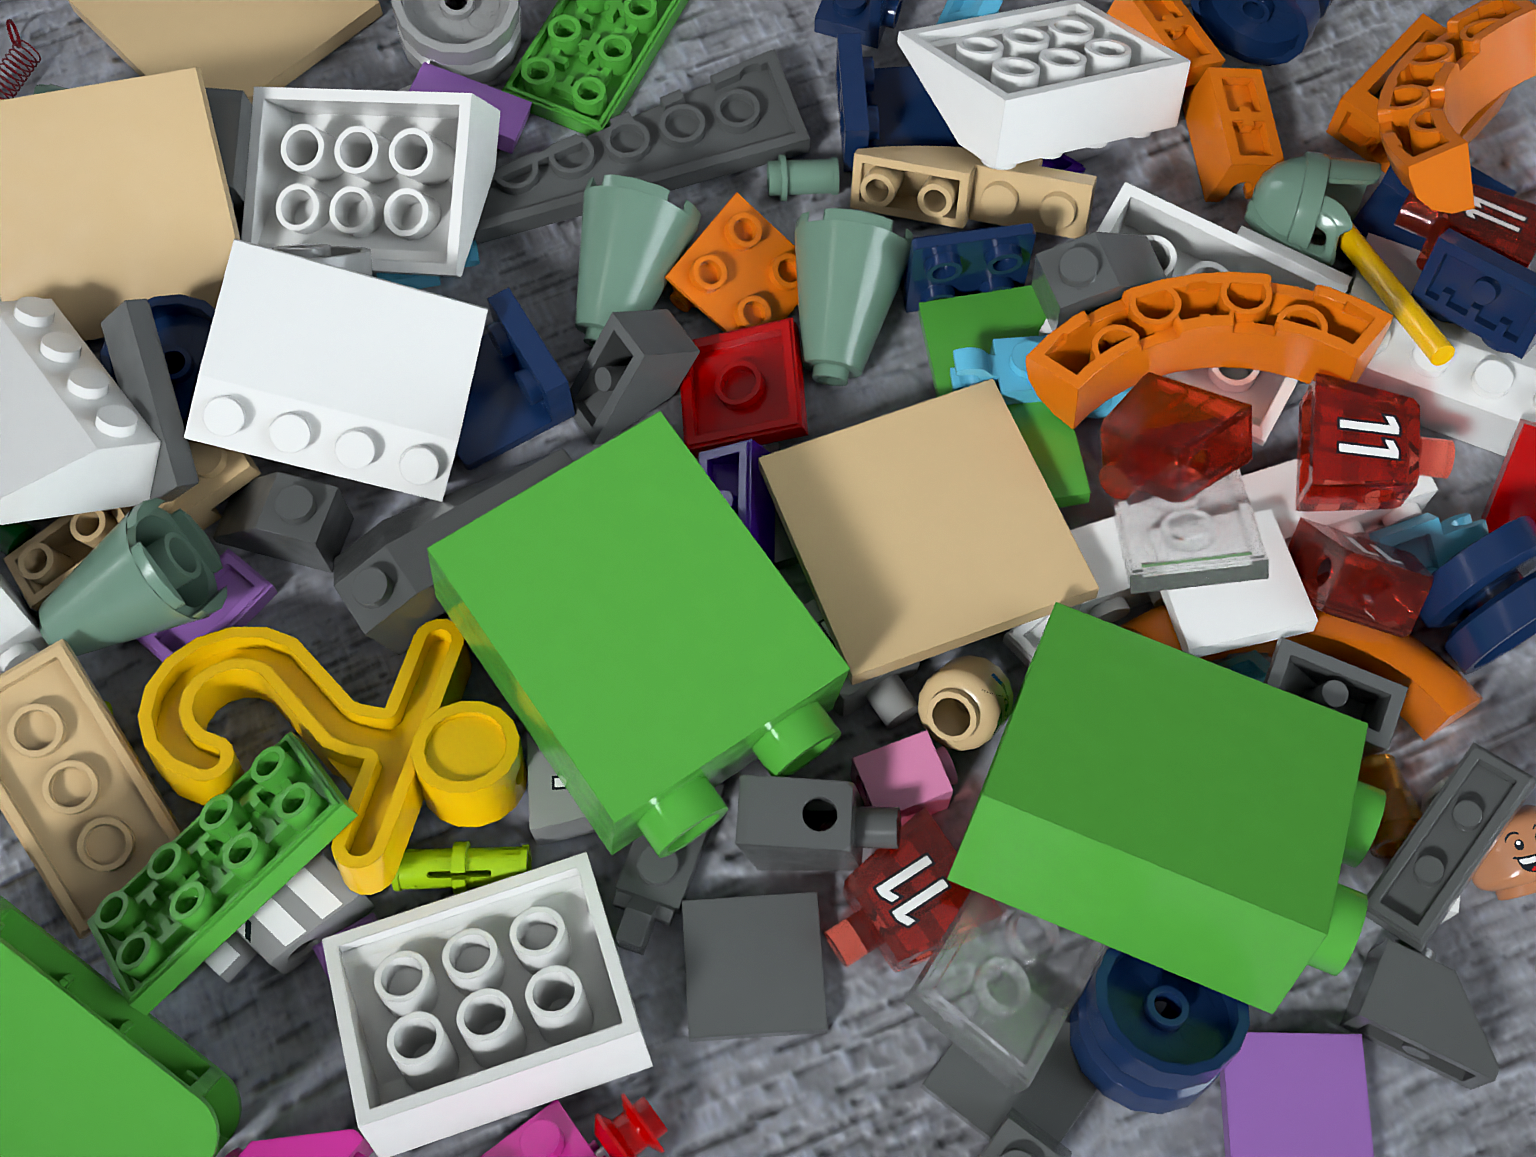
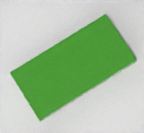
M558 0L501 91L532 102L531 114L586 136L610 127L609 119L621 115L689 0Z
M1032 285L919 303L918 316L936 397L953 392L950 378V368L955 367L953 350L974 347L990 354L993 339L1039 336V331L1046 320V316ZM1042 401L1007 404L1058 508L1089 503L1091 491L1075 429L1073 430L1056 417Z
M293 732L287 733L275 746L263 750L255 758L251 768L223 794L210 799L203 807L200 816L172 842L160 846L152 854L148 864L119 891L106 896L97 907L95 914L88 919L87 924L128 1005L143 1015H148L358 816L305 742Z

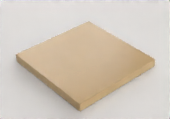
M68 0L73 11L140 77L200 67L205 88L243 90L251 104H253L254 87L287 86L383 15L378 0Z
M200 67L0 100V298L2 302L17 301L22 297L51 298L83 341L104 338L101 322L125 300H148L157 296L182 294L204 300L216 309L234 239H241Z
M993 378L758 458L760 473L834 645L850 667L848 677L852 685L1050 615L1055 602L1073 607L1097 597L1099 586Z

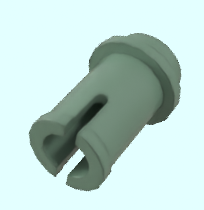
M785 154L778 155V160L767 161L768 196H779L780 201H787V195H838V158L786 160Z

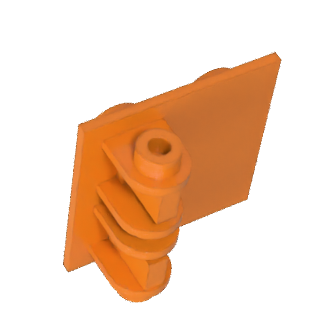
M738 192L731 197L665 276V279L672 284L674 292L670 295V300L674 306L683 312H688L692 307L698 308L723 332L786 319L798 305L795 246Z

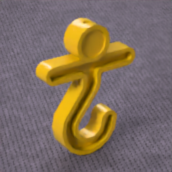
M448 619L428 621L418 628L413 636L385 708L353 701L297 638L268 627H229L197 637L167 657L145 685L137 716L144 746L161 777L180 797L205 806L210 799L223 794L245 774L232 744L226 738L208 732V723L218 710L228 703L239 699L261 698L273 703L331 773L341 777L352 790L348 802L358 816L332 840L331 850L345 885L351 891L360 895H372L381 892L392 883L424 799L427 807L442 821L457 827H481L501 820L516 808L526 791L528 771L514 721L501 708L483 701H461L471 675L472 663L466 640L453 621Z

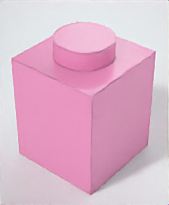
M927 730L852 758L850 778L858 789L864 801V806L900 807L901 826L948 809L953 794L952 785L958 783L957 773L948 751L944 746L935 749Z

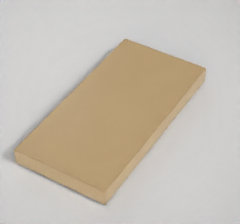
M61 639L0 674V810L79 939H84L92 934L87 921L95 914L102 900L125 886L148 864L150 857L160 846L172 842L183 830L67 641Z

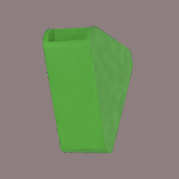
M0 895V1157H215L235 1133L240 1122L242 1103L234 1081L152 1014L149 1013L145 1016L130 1007L119 988Z

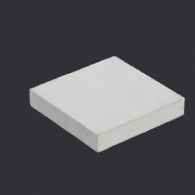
M1272 509L1146 537L1144 550L1182 651L1196 657H1202L1314 631L1318 619Z

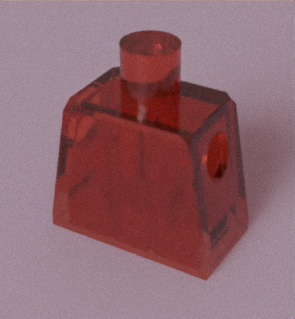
M1151 372L1145 374L1106 416L1100 429L1103 468L1099 472V480L1105 492L1117 500H1126L1139 490L1172 503L1184 502L1252 460L1251 404Z

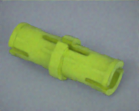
M455 841L452 848L406 849L397 874L392 881V887L394 891L453 888V893L457 895L472 888H478L532 870L530 844L503 847H471L470 841Z

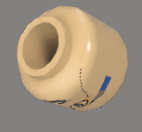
M973 655L957 657L947 662L927 679L919 693L918 713L922 726L928 731L930 737L944 747L959 751L976 749L991 740L1004 726L1012 712L1014 695L1009 679L999 666L986 658Z

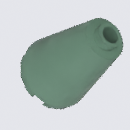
M615 174L604 175L602 184L597 186L594 177L588 179L583 195L575 327L585 334L583 341L591 347L594 346L612 312L652 310L668 283L665 276L686 252L698 231L701 213L687 199L682 210L667 202L670 190L654 183Z
M827 208L824 209L823 220L808 222L810 211L801 214L796 221L794 231L802 366L813 372L812 379L814 381L829 386H846L849 378H857L862 375L908 266L911 241L914 237L913 233L907 228L903 238L893 233V220L884 216L860 210Z
M153 498L136 505L42 602L39 608V630L48 645L64 639L68 642L75 655L80 656L202 620L222 609L227 598V585L217 590L214 573L223 569L218 553L206 533L182 509L170 514L159 508L158 506L165 502V500Z

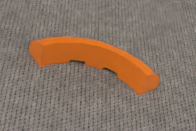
M1482 0L1447 21V32L1433 42H1417L1400 59L1389 74L1381 90L1377 107L1380 138L1391 167L1401 183L1431 210L1453 214L1475 209L1468 142L1459 134L1474 115L1489 102L1523 81L1536 76V4L1528 0Z
M1196 273L1161 279L1124 291L1120 300L1100 307L1088 315L1085 311H1081L1048 334L1026 356L1025 364L1028 379L1037 396L1056 417L1073 430L1091 412L1130 387L1170 373L1198 368L1227 367L1271 372L1319 388L1343 401L1375 355L1394 315L1362 299L1323 285H1316L1312 291L1297 286L1271 282L1272 276L1265 273Z
M1308 595L1311 600L1373 619L1366 613ZM1311 603L1318 619L1314 631L1286 637L1288 640L1408 687L1400 716L1424 741L1474 709L1483 700L1482 696L1454 667L1430 647L1399 627L1397 629L1400 633L1315 606ZM1165 605L1151 609L1119 626L1182 651ZM1355 619L1364 622L1368 625H1371L1377 629L1370 628L1348 620ZM1278 640L1199 658L1213 661L1226 658L1229 654L1251 652L1253 650H1256L1258 653H1268V656L1272 658Z

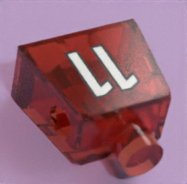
M1473 183L1475 209L1453 214L1431 210L1410 192L1395 220V226L1426 238L1415 262L1420 270H1423L1438 237L1448 228L1526 268L1529 267L1536 254V204Z
M1316 373L1299 403L1295 511L1378 510L1400 507L1416 487L1419 476L1443 479L1449 477L1455 458L1454 442L1452 440L1420 436V405L1414 398L1334 376Z
M1300 517L1288 550L1311 604L1328 615L1394 636L1407 638L1411 634L1434 579L1419 559L1410 552ZM1329 557L1331 560V572L1327 571L1317 576L1321 563Z
M926 807L917 812L901 827L899 849L878 848L844 881L843 896L854 913L824 932L832 950L846 968L878 948L895 973L904 971L988 934L994 930L1001 916L988 896L947 880L957 852Z

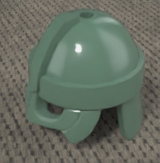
M1306 151L1303 156L1293 157L1276 163L1264 172L1257 181L1252 198L1247 205L1244 220L1253 231L1327 266H1331L1336 260L1338 238L1341 234L1352 229V221L1357 216L1367 185L1377 183L1381 176V164L1364 160L1333 158L1328 154ZM1311 238L1326 240L1325 244L1321 246L1310 243Z

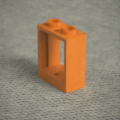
M1423 13L1341 97L1326 133L1365 160L1380 163L1382 172L1386 174L1390 162L1379 134L1377 112L1379 99L1374 95L1385 84L1389 74L1400 59L1417 42H1433L1445 34L1447 28ZM1512 88L1489 102L1464 126L1459 135L1468 144L1499 112Z

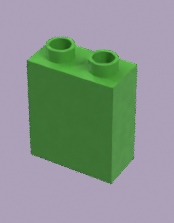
M661 411L427 548L436 598L611 855L642 835L645 836L659 858L671 855L708 831L728 812L729 808L714 787L759 759L770 776L788 777L820 756L841 735V731L828 715V712L834 707L850 667Z
M1055 602L1018 692L947 880L1270 1014H1274L1307 965L1337 976L1349 961L1362 931L1368 905L1367 895L1338 883L1342 863L1356 868L1366 856L1378 831L1386 803V792L1358 780L1368 723Z

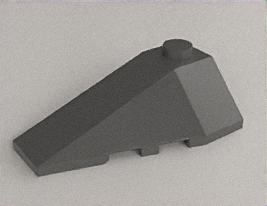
M563 448L444 495L442 502L432 500L384 519L335 557L334 587L363 633L396 654L401 655L409 648L413 636L419 627L428 621L447 619L449 615L435 595L427 548L574 462Z

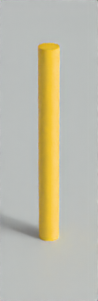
M1353 224L1350 231L1339 236L1337 245L1429 361L1435 366L1447 363L1454 356L1455 348Z

